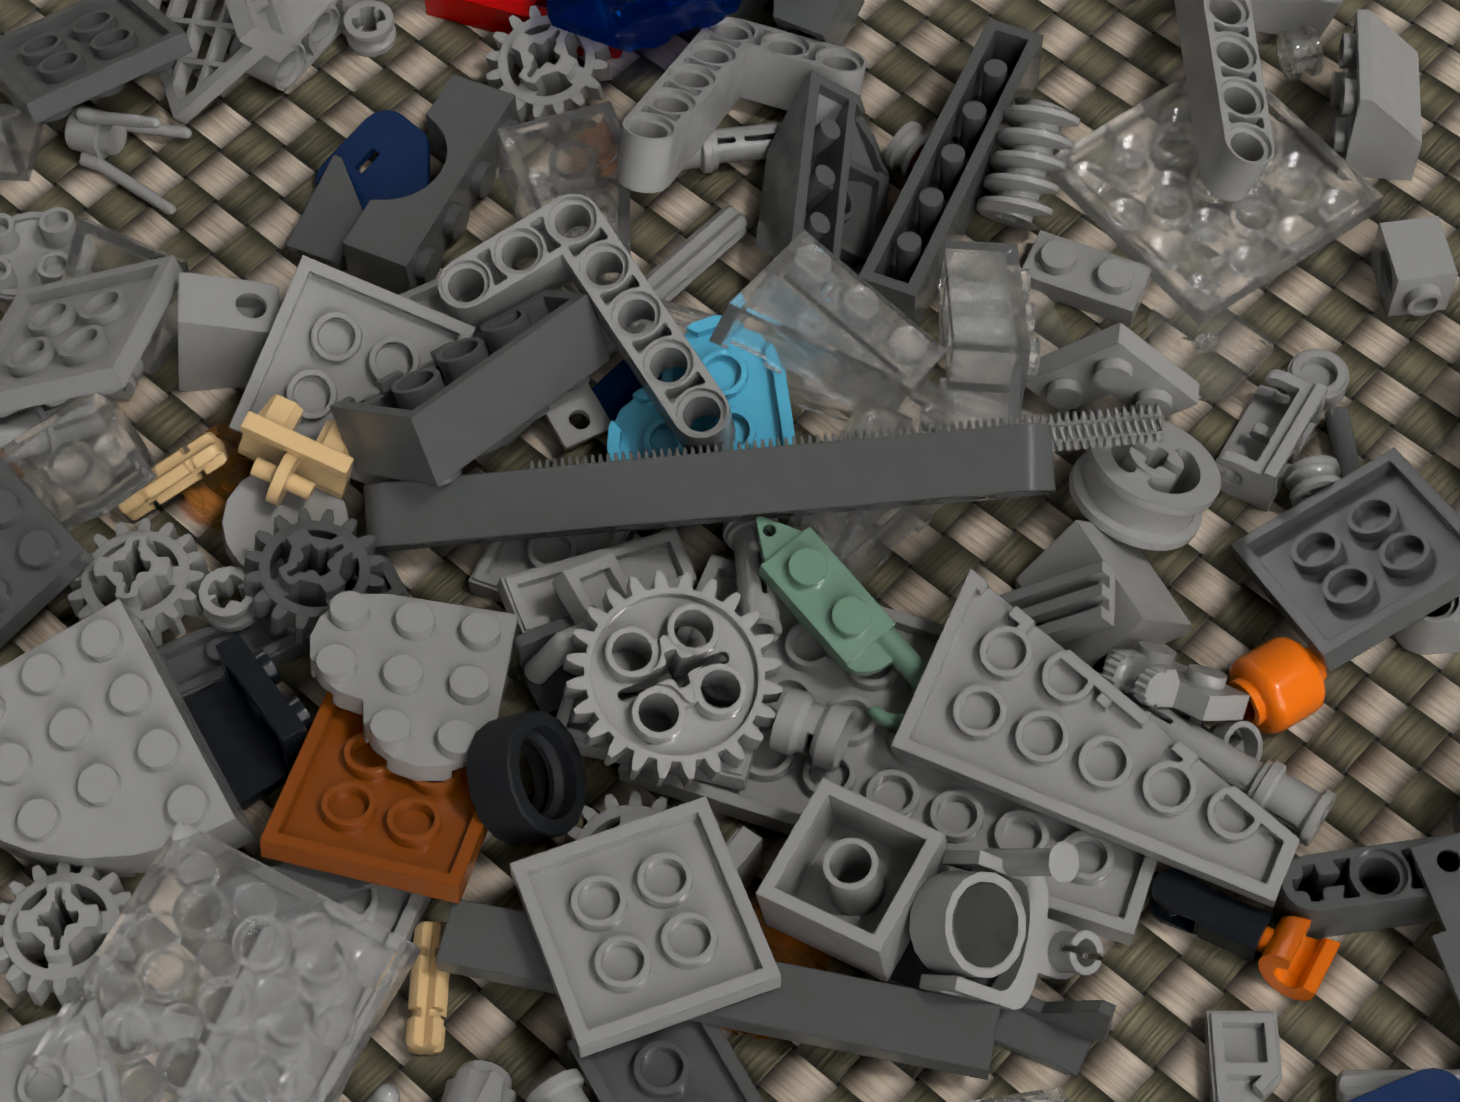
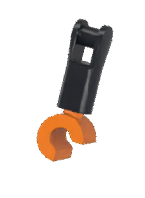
M1166 869L1158 873L1152 883L1150 909L1155 919L1187 933L1197 934L1199 938L1251 962H1254L1259 952L1262 953L1258 961V969L1262 977L1272 988L1293 1000H1312L1341 944L1329 938L1314 939L1306 936L1312 920L1302 917H1282L1276 928H1271L1272 914L1219 890L1214 891L1212 887L1180 870Z

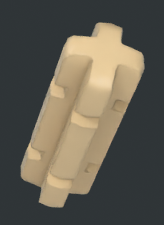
M204 432L188 442V451H185L183 447L179 448L140 473L141 481L138 482L136 478H132L118 487L114 497L120 512L131 520H138L155 509L156 506L153 502L156 500L161 505L201 480L203 476L200 472L203 470L208 475L225 465L229 457L222 440L217 438L212 432Z
M422 921L414 928L413 949H415V955L411 962L408 998L410 1015L406 1022L405 1042L408 1051L416 1055H437L444 1049L446 1027L444 1026L443 1019L447 1017L450 973L438 971L436 958L447 924L442 921Z

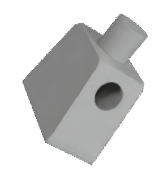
M179 272V391H200L247 386L279 311V288L273 283Z

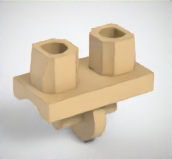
M274 394L258 414L248 411L240 426V431L243 434L238 447V453L255 460L250 474L270 483L265 501L278 507L287 492L309 500L315 488L342 499L350 483L354 458L350 457L336 421L327 420L316 441L296 432L303 417V409L296 402Z

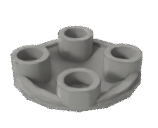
M54 207L45 212L30 211L14 216L0 213L1 300L13 301L19 290L74 278L83 271L89 254L85 233L76 224L74 215L70 210L63 207Z

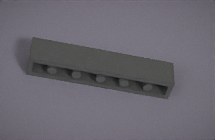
M988 19L858 276L856 321L913 340L976 211L978 199L982 198L986 190L983 187L985 176L995 172L994 168L990 165L991 156L997 151L1004 150L997 143L998 133L1004 128H1012L1005 122V110L1012 105H1017L1014 101L1017 97L1031 98L1039 81L1043 35Z

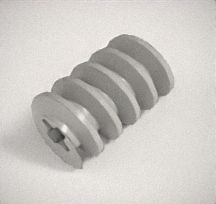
M1017 97L1014 99L1017 105L1006 108L1004 113L1005 122L1012 128L1000 130L997 136V143L1004 150L993 153L990 159V165L999 173L985 176L983 183L986 191L993 196L979 198L976 209L981 215L996 222L1019 229L1037 231L1039 228L1032 223L1033 218L1051 217L1053 213L1052 208L1039 200L1040 195L1058 194L1060 190L1058 185L1046 178L1047 172H1065L1067 166L1066 163L1053 155L1054 149H1072L1074 141L1060 133V128L1079 127L1080 118L1050 102Z

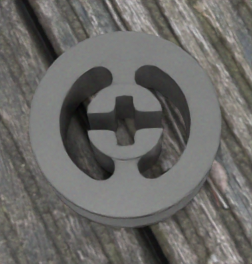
M1164 421V440L1162 443H1158L1155 436L1154 443H1149L1147 437L1146 444H1141L1139 439L1137 445H1132L1131 441L1128 446H1125L1122 439L1121 446H1116L1115 440L1113 447H1108L1107 442L1104 448H1100L1098 444L1097 448L1093 449L1090 445L1086 449L1087 452L1078 458L1069 476L1071 496L1081 513L1093 525L1120 542L1145 550L1168 551L1188 544L1200 528L1202 512L1213 504L1221 489L1220 471L1211 454L1194 437L1167 421Z

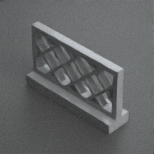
M147 0L158 10L160 9L162 0ZM170 0L166 16L180 28L188 29L186 35L193 51L178 58L176 64L170 69L159 73L173 118L184 124L188 123L262 57L266 55L280 63L295 50L278 0H225L218 21H209L216 0H197L192 18H183L189 0ZM205 31L214 32L206 58L197 59ZM232 34L237 35L242 48L226 62H223ZM192 70H201L195 89L186 96L185 90Z

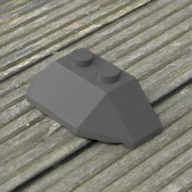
M810 71L804 77L767 150L755 245L782 265L834 289L858 281V276L885 225L890 176L876 138L862 116L866 111L860 95Z

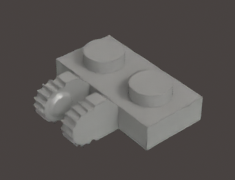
M1139 641L1136 649L1108 650L1101 676L1119 691L1135 692L1134 697L1137 698L1136 701L1152 708L1153 706L1173 707L1201 721L1243 720L1250 695L1226 685L1228 676L1225 673L1198 664H1190L1187 667L1175 661L1177 653L1174 650L1147 641Z

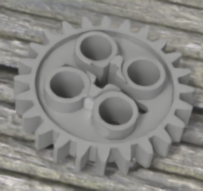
M656 571L651 589L649 590L644 588L636 576H632L629 578L626 587V599L618 592L609 588L606 590L602 600L606 612L589 606L583 621L590 630L574 629L570 643L582 653L567 654L563 670L580 677L567 681L563 694L564 697L583 699V701L573 709L570 720L572 723L592 722L593 726L588 731L584 741L587 747L596 745L604 740L610 745L604 760L605 765L609 766L615 763L622 756L630 759L628 778L634 780L643 767L647 766L653 768V778L656 787L662 786L669 770H677L683 787H690L697 767L702 769L705 776L711 782L715 781L721 772L720 758L737 769L745 758L741 745L757 750L764 736L756 726L770 727L777 715L771 707L764 703L777 702L782 694L783 687L765 679L778 674L782 666V660L762 656L770 649L775 639L774 635L760 634L754 636L752 630L761 614L757 610L740 617L735 612L741 594L738 592L731 594L723 602L716 599V579L711 578L700 592L693 590L692 577L689 571H684L677 587H669L663 571ZM683 626L693 627L701 632L706 644L697 648L685 646L677 639L674 630ZM620 649L634 650L643 658L645 667L636 671L625 670L615 662L612 653ZM719 655L727 659L726 664L717 663L705 667L702 666L708 659ZM668 669L672 677L688 674L683 686L678 688L677 683L673 679L659 682L663 670ZM710 685L719 686L731 696L733 705L727 708L713 707L705 701L701 689ZM644 689L637 698L624 702L618 698L620 692L631 693ZM650 708L658 709L668 716L672 728L663 732L651 731L641 722L639 712Z

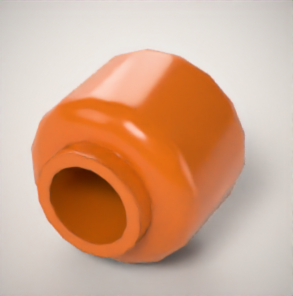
M1276 637L1236 659L1230 666L1228 683L1226 685L1250 695L1242 721L1253 723L1263 733L1278 734L1310 717L1323 706L1326 693L1324 681L1326 680L1327 672L1325 666L1309 647H1303L1300 643L1287 637Z

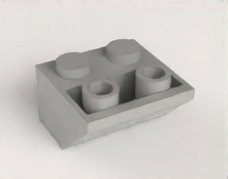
M1357 9L1352 33H1342L1340 39L1338 64L1339 68L1343 70L1342 72H1333L1331 77L1329 104L1330 107H1339V117H1334L1332 122L1331 152H1340L1341 176L1412 180L1422 146L1418 52L1370 10Z

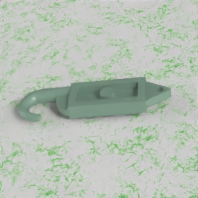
M757 516L754 525L762 561L758 575L843 671L846 670L852 675L858 676L875 674L893 665L914 689L915 693L926 669V662L896 630V623L809 526L804 531L771 519ZM769 529L774 535L766 536L763 531ZM873 705L869 708V715L876 722L892 730L899 729L906 711L898 714L890 713L878 705Z

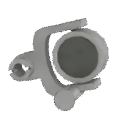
M1060 841L1053 848L945 850L942 864L970 872L943 871L929 878L917 892L910 910L909 933L914 951L925 967L939 974H921L919 985L921 989L1000 1005L1001 1009L1016 1010L1021 1009L1028 1002L1034 989L1036 978L1067 980L1075 974L1091 975L1099 969L1102 963L1100 960L1088 959L1089 954H1103V946L1097 934L1090 930L1076 931V929L1067 924L1048 919L1049 892L1044 876H1053L1059 883L1067 884L1076 878L1080 869L1078 850L1068 841ZM998 975L991 987L965 979V977L993 978Z

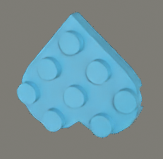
M713 315L687 326V333L684 336L725 395L730 406L736 429L735 442L733 444L734 450H737L738 441H740L742 449H745V441H748L749 447L752 449L753 440H756L757 447L761 448V439H764L765 447H768L770 438L772 439L773 447L776 446L777 438L780 439L781 446H784V437H787L789 445H792V436H795L785 364L777 342L772 337L769 339L761 329L746 324V320L740 316ZM680 367L668 368L662 372L661 381L674 382L679 380L686 370ZM643 388L638 389L632 394L633 400L622 407L616 420H611L609 424L607 451L610 454L611 461H614V453L616 452L619 460L622 458V452H625L626 459L629 460V451H632L634 459H637L638 450H640L642 458L645 457V450H648L649 457L652 458V449H655L657 457H660V448H663L665 456H668V448H671L672 455L674 456L676 447L679 448L680 455H683L682 446ZM712 415L701 416L692 422L690 429L697 432L708 431L718 424L719 418Z

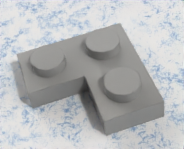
M1121 322L1025 363L1022 380L1024 386L1062 414L1111 394L1129 409L1130 406H1134L1136 413H1138V405H1142L1144 413H1146L1147 404L1151 405L1152 412H1154L1155 403H1158L1164 418L1174 413L1197 405L1200 383Z

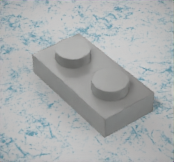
M1040 230L1019 273L1018 289L1131 326L1151 282L1153 267Z

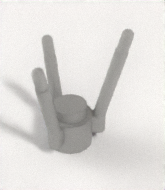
M79 105L73 109L66 122L65 141L70 149L81 152L79 164L101 172L153 207L158 208L167 215H174L176 207L107 162L105 158L110 155H117L122 151L126 143L127 132L188 139L191 137L192 131L187 127L163 124L160 118L153 116L107 112L85 105Z

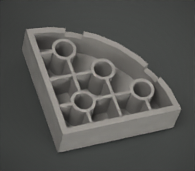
M120 599L0 667V848L16 857L57 871L59 862L70 864L74 873H80L83 866L95 867L101 874V878L111 872L117 874L119 878L136 877V873L157 872L169 868L178 871L205 864L258 840L144 624Z

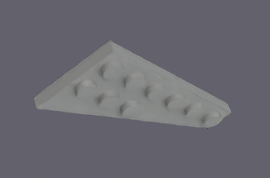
M970 568L891 744L892 752L1273 908L1300 839L1235 785L1230 786L1199 760V756L1180 740L1175 741L1150 720L1149 714L1070 649L1065 650L1039 629L1031 617L1019 607L1011 606L989 587L986 580Z

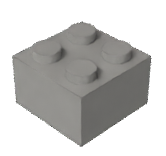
M822 778L755 893L765 923L790 937L887 983L911 941L909 933L910 910L917 892L929 878L943 871H949L951 866L942 864L944 851L948 850L946 834Z

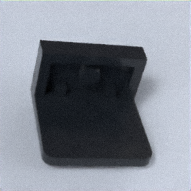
M236 633L215 646L226 678L185 703L243 810L286 783L313 720L296 695L286 700L276 685L281 683L282 680L267 653L262 648L252 653L240 634Z

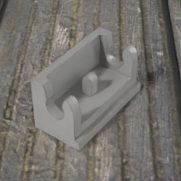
M1271 369L1264 380L1273 387L1285 390L1289 395L1282 394L1277 389L1259 385L1254 398L1215 461L1221 475L1220 491L1266 512L1284 483L1285 471L1297 461L1317 427L1329 386L1317 382L1315 385L1279 369Z

